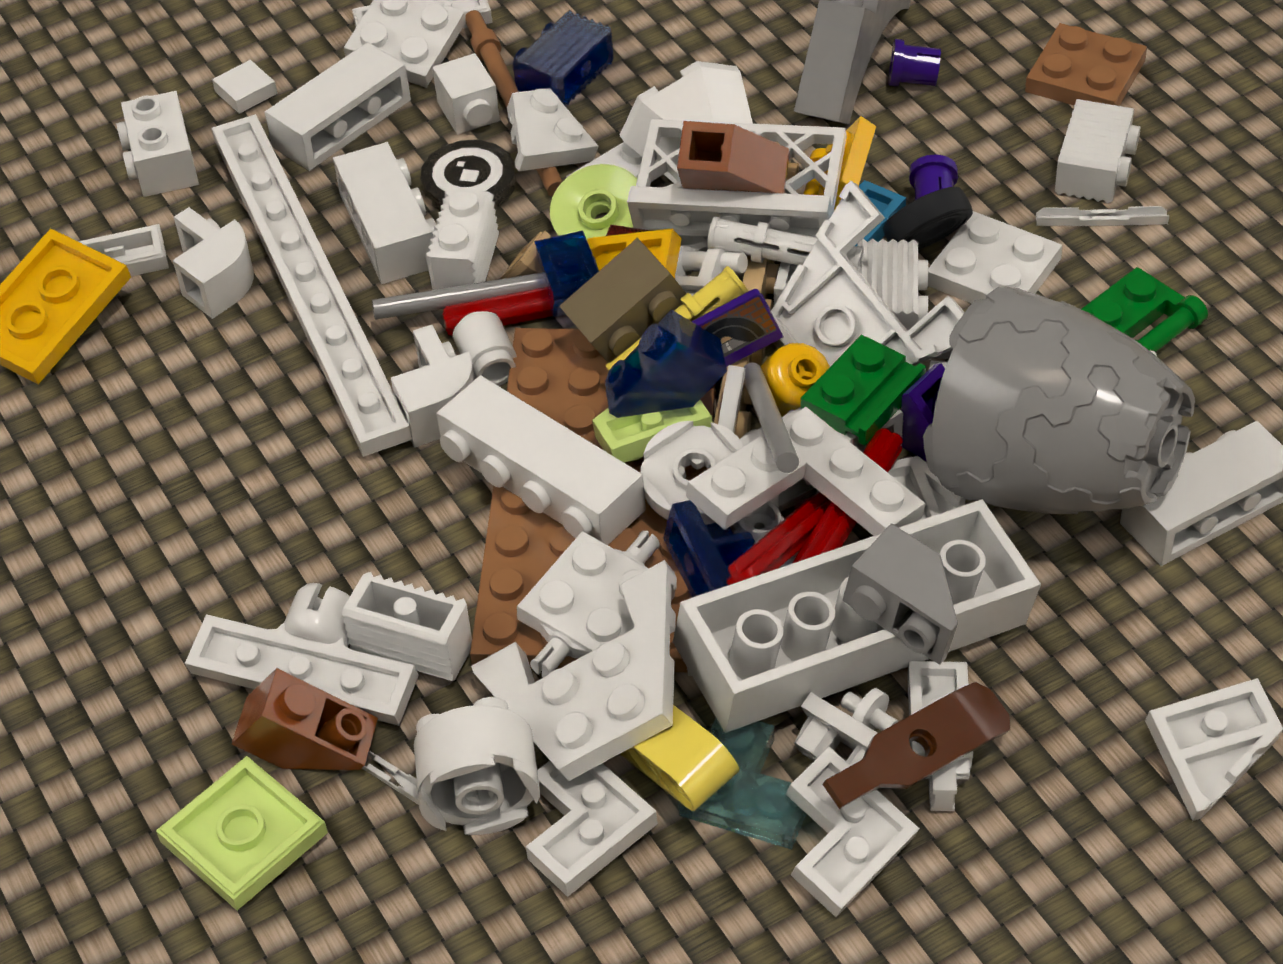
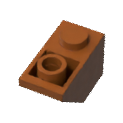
M683 121L677 170L682 188L785 193L790 151L789 148L735 124Z
M276 668L246 697L231 744L282 769L360 770L365 766L378 717Z

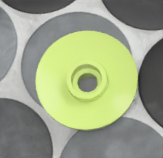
M609 164L591 165L572 173L558 186L551 200L550 219L556 234L567 245L578 250L588 251V238L635 233L627 200L630 187L636 186L637 178L626 169ZM600 213H608L602 218L595 219Z

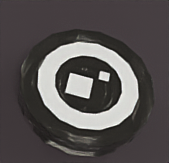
M460 140L442 146L426 159L421 167L420 180L422 192L425 198L427 196V198L432 200V206L441 211L440 206L443 205L442 199L445 198L444 192L450 189L488 191L494 195L492 201L495 203L498 201V206H500L509 199L515 189V164L509 153L497 144L482 140Z

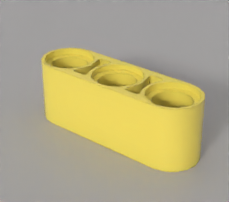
M674 705L673 726L620 753V755L691 811L699 808L740 770L732 754L712 733Z

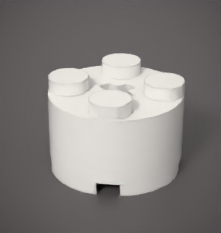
M486 697L476 701L473 706L452 709L442 714H429L418 721L416 725L417 735L414 740L420 812L429 824L444 831H447L446 822L464 825L465 835H483L513 827L528 816L527 806L533 800L537 804L540 798L533 734L530 725L523 717L508 710V704L505 700L498 697Z

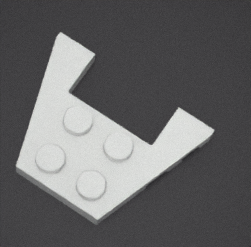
M850 181L840 193L839 197L842 199L829 221L825 219L817 232L816 237L818 239L803 265L798 264L771 310L784 336L780 340L784 345L804 343L815 347L825 356L830 367L861 334L905 355L906 362L914 366L952 350L949 345V336L965 313L950 296L945 297L913 327L907 330L846 257V253L885 219L859 186Z
M665 560L620 584L634 623L632 630L603 643L597 649L560 669L552 671L536 682L534 681L527 655L516 642L471 666L473 673L494 697L505 700L508 704V710L517 713L527 721L532 730L533 742L568 781L673 726L675 661L670 656V634L675 631L676 613L671 608V591L677 589V578L675 572Z

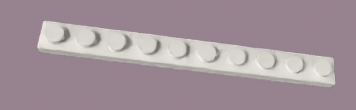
M251 115L212 127L215 144L362 456L364 457L412 440L410 425L257 115Z

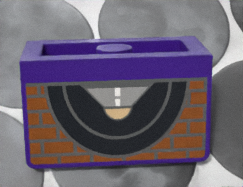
M753 289L665 335L664 341L691 386L784 336L762 293L758 289Z

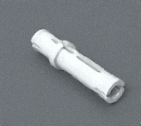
M713 217L709 229L707 247L710 249L723 248L730 252L745 253L751 256V261L762 263L764 259L794 265H803L818 238L770 229V223L759 221L758 225L754 226L720 219V217ZM860 245L854 246L846 253V257L859 273L864 254V246Z

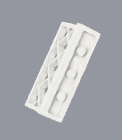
M651 119L636 186L630 187L627 200L635 233L673 228L678 235L708 237L713 217H720V219L757 226L759 221L770 223V229L816 237L824 220L829 221L832 216L847 138L846 128L709 122L735 124L773 142H778L780 145L789 148V160L794 157L805 168L786 181L785 193L682 188L677 170L680 148L667 156L659 148L661 137L681 138L683 121ZM813 144H833L831 152L815 163L803 152ZM667 171L678 181V183L670 188L650 187L653 180ZM814 178L825 188L824 195H805L796 192L797 189Z

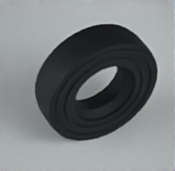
M960 187L943 188L914 200L896 212L884 224V235L888 242L892 239L897 242L902 239L910 242L914 239L918 242V250L942 240L965 224L973 214L972 206Z

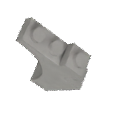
M819 0L794 112L850 124L861 82L878 40L894 15L900 10L909 9L911 0Z

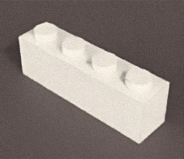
M481 375L436 412L441 437L440 444L444 452L456 462H465L482 473L485 479L493 486L506 488L520 497L534 512H543L558 521L575 538L583 531L609 545L646 510L642 473Z

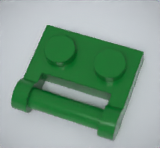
M1139 267L1133 269L1081 309L1131 338H1134L1162 315H1167L1168 317L1142 338L1136 340L1146 349L1155 351V353L1185 329L1198 327L1208 317L1207 307L1201 299L1194 295L1182 296Z

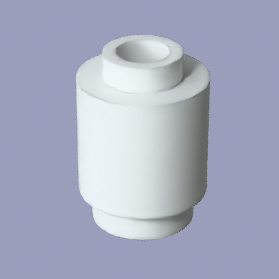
M487 311L472 312L466 315L456 325L453 331V339L460 354L469 351L473 364L474 378L476 379L481 375L498 386L508 382L510 367H516L513 358L517 357L500 318L495 313Z

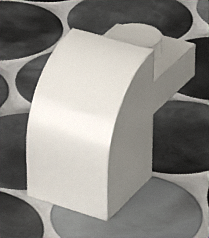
M188 207L174 216L183 254L173 259V264L182 296L213 319L246 295L254 279L253 266L244 230L235 219L220 228L214 220L210 218L206 220Z
M432 324L413 330L420 368L391 377L393 393L410 425L411 442L414 448L441 438L436 412L475 380L469 351L456 356L449 341L441 343Z

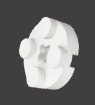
M681 421L662 429L648 442L643 453L644 461L640 471L643 474V488L648 504L660 516L675 522L683 530L694 531L702 528L704 524L714 523L715 521L686 497L689 480L685 479L686 472L684 468L692 465L695 469H700L704 466L709 469L742 448L744 444L731 430L712 422L711 428L694 426L693 421Z

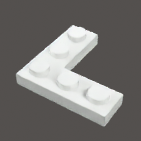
M804 407L783 421L799 458V465L796 470L784 473L777 468L765 434H762L688 481L686 497L724 530L803 478L873 536L883 533L891 523L899 528L918 521L922 518L926 504L807 407Z

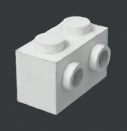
M177 91L153 96H142L135 100L121 102L125 121L116 123L123 151L131 149V151L123 152L124 163L129 181L139 179L143 197L199 185Z

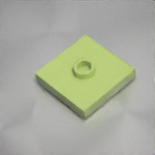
M248 756L238 762L156 830L160 842L237 911L328 833L324 820Z

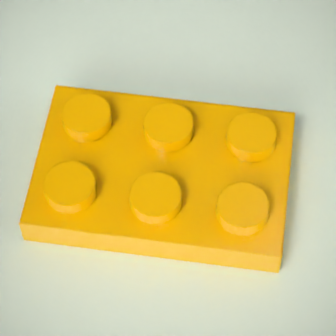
M50 228L0 284V365L39 385L129 281L131 274L127 265Z

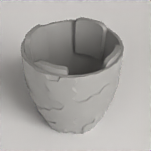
M997 287L986 295V299L975 300L968 307L949 336V345L953 350L941 380L935 403L933 423L927 427L923 436L928 468L931 473L938 477L943 487L954 492L955 495L968 500L978 501L983 499L985 503L998 507L1050 514H1078V512L1084 511L1101 512L1110 509H1128L1155 503L1157 497L1167 494L1178 477L1191 433L1188 427L1181 425L1182 415L1192 417L1195 403L1192 389L1155 354L1130 336L1090 313L1064 301L1058 302L1015 287Z

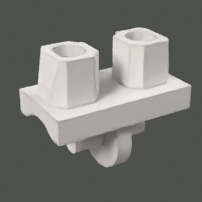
M877 688L870 690L863 699L850 691L844 695L841 706L853 713L852 717L810 692L801 705L808 718L803 724L794 744L803 755L815 761L829 746L835 750L841 742L854 750L846 761L852 766L863 759L874 735L878 734L874 731L876 728L883 731L899 721L885 713L889 704V695Z

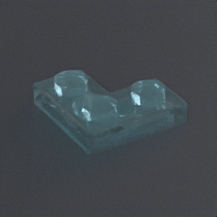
M715 718L710 733L728 749L740 770L695 811L689 810L678 802L679 816L792 850L806 813L786 795L791 782L760 774L775 739L774 725L757 721L725 733L717 718Z

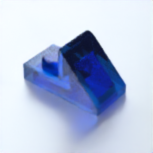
M583 231L534 241L537 259L547 284L553 317L566 315L559 306L599 272Z

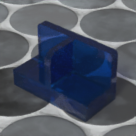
M691 500L672 504L663 536L692 598L728 586L726 579L731 576L728 566L755 544V540L750 532L733 534L730 527L724 530L716 522L705 524L696 505Z

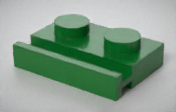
M861 334L800 398L801 409L807 407L834 430L843 435L850 432L858 436V442L866 446L874 434L901 408L902 395L926 373V366L921 363L914 366L906 362L905 355Z

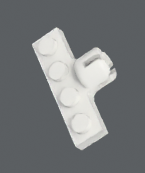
M319 583L306 584L297 591L284 623L277 629H264L206 614L185 662L191 674L255 689L278 668L378 717L379 721L398 726L419 676L415 665L349 649V637H346V623H343L344 616H342V611L350 596L330 586L325 592L323 599L318 597L322 587Z

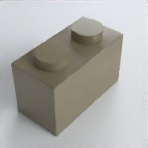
M637 237L559 307L604 359L610 363L646 332L683 303L680 299L686 295V292Z

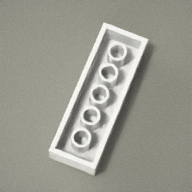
M983 499L899 527L941 555L958 621L948 652L1026 624L1041 583ZM881 534L680 602L673 643L725 733L799 707L810 692L823 698L906 668L909 661H925L930 659L922 653L909 649L900 638L874 621L862 618L850 605L842 601L852 565Z

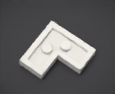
M829 746L790 784L786 795L828 833L795 866L791 876L828 911L837 917L915 837L920 828L878 790L864 795L839 809L822 784L826 779L850 767V765Z
M548 761L537 770L540 794L564 816L526 846L527 858L568 897L658 824L657 812L603 763L568 781L553 763Z

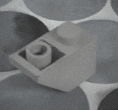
M891 523L852 565L842 601L850 605L862 618L874 621L900 638L909 649L924 654L940 665L947 657L958 625L941 555Z

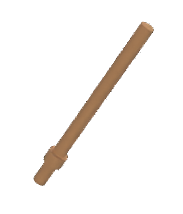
M470 11L465 16L466 25L472 36L470 40L471 46L477 57L484 61L507 108L512 93L519 91L500 54L502 47L496 33L487 27L479 11ZM556 166L536 169L548 195L553 197L556 189L563 182Z

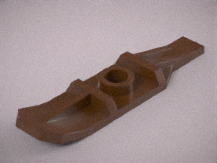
M977 682L971 683L874 735L862 760L826 779L822 785L839 809L881 787L908 789L980 746L1005 735L1010 730L1009 713L991 689ZM909 741L919 743L925 750V757L915 753Z

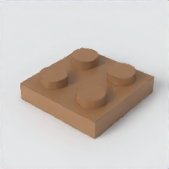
M1059 23L1026 77L1025 92L1075 105L1076 99L1120 106L1145 62L1147 46L1133 43L1123 38H1114L1088 31L1078 26Z

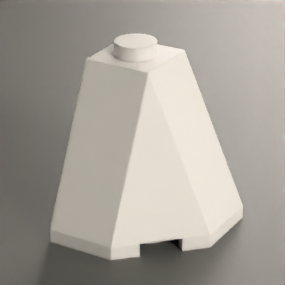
M696 61L680 71L682 78L664 89L658 91L653 86L638 95L623 126L620 137L643 157L651 119L753 124L741 72L737 66ZM661 137L659 148L668 156L680 148L681 138ZM668 171L664 173L674 184L678 183Z

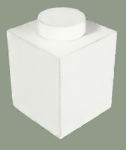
M476 53L432 67L437 103L457 135L500 121L496 85Z

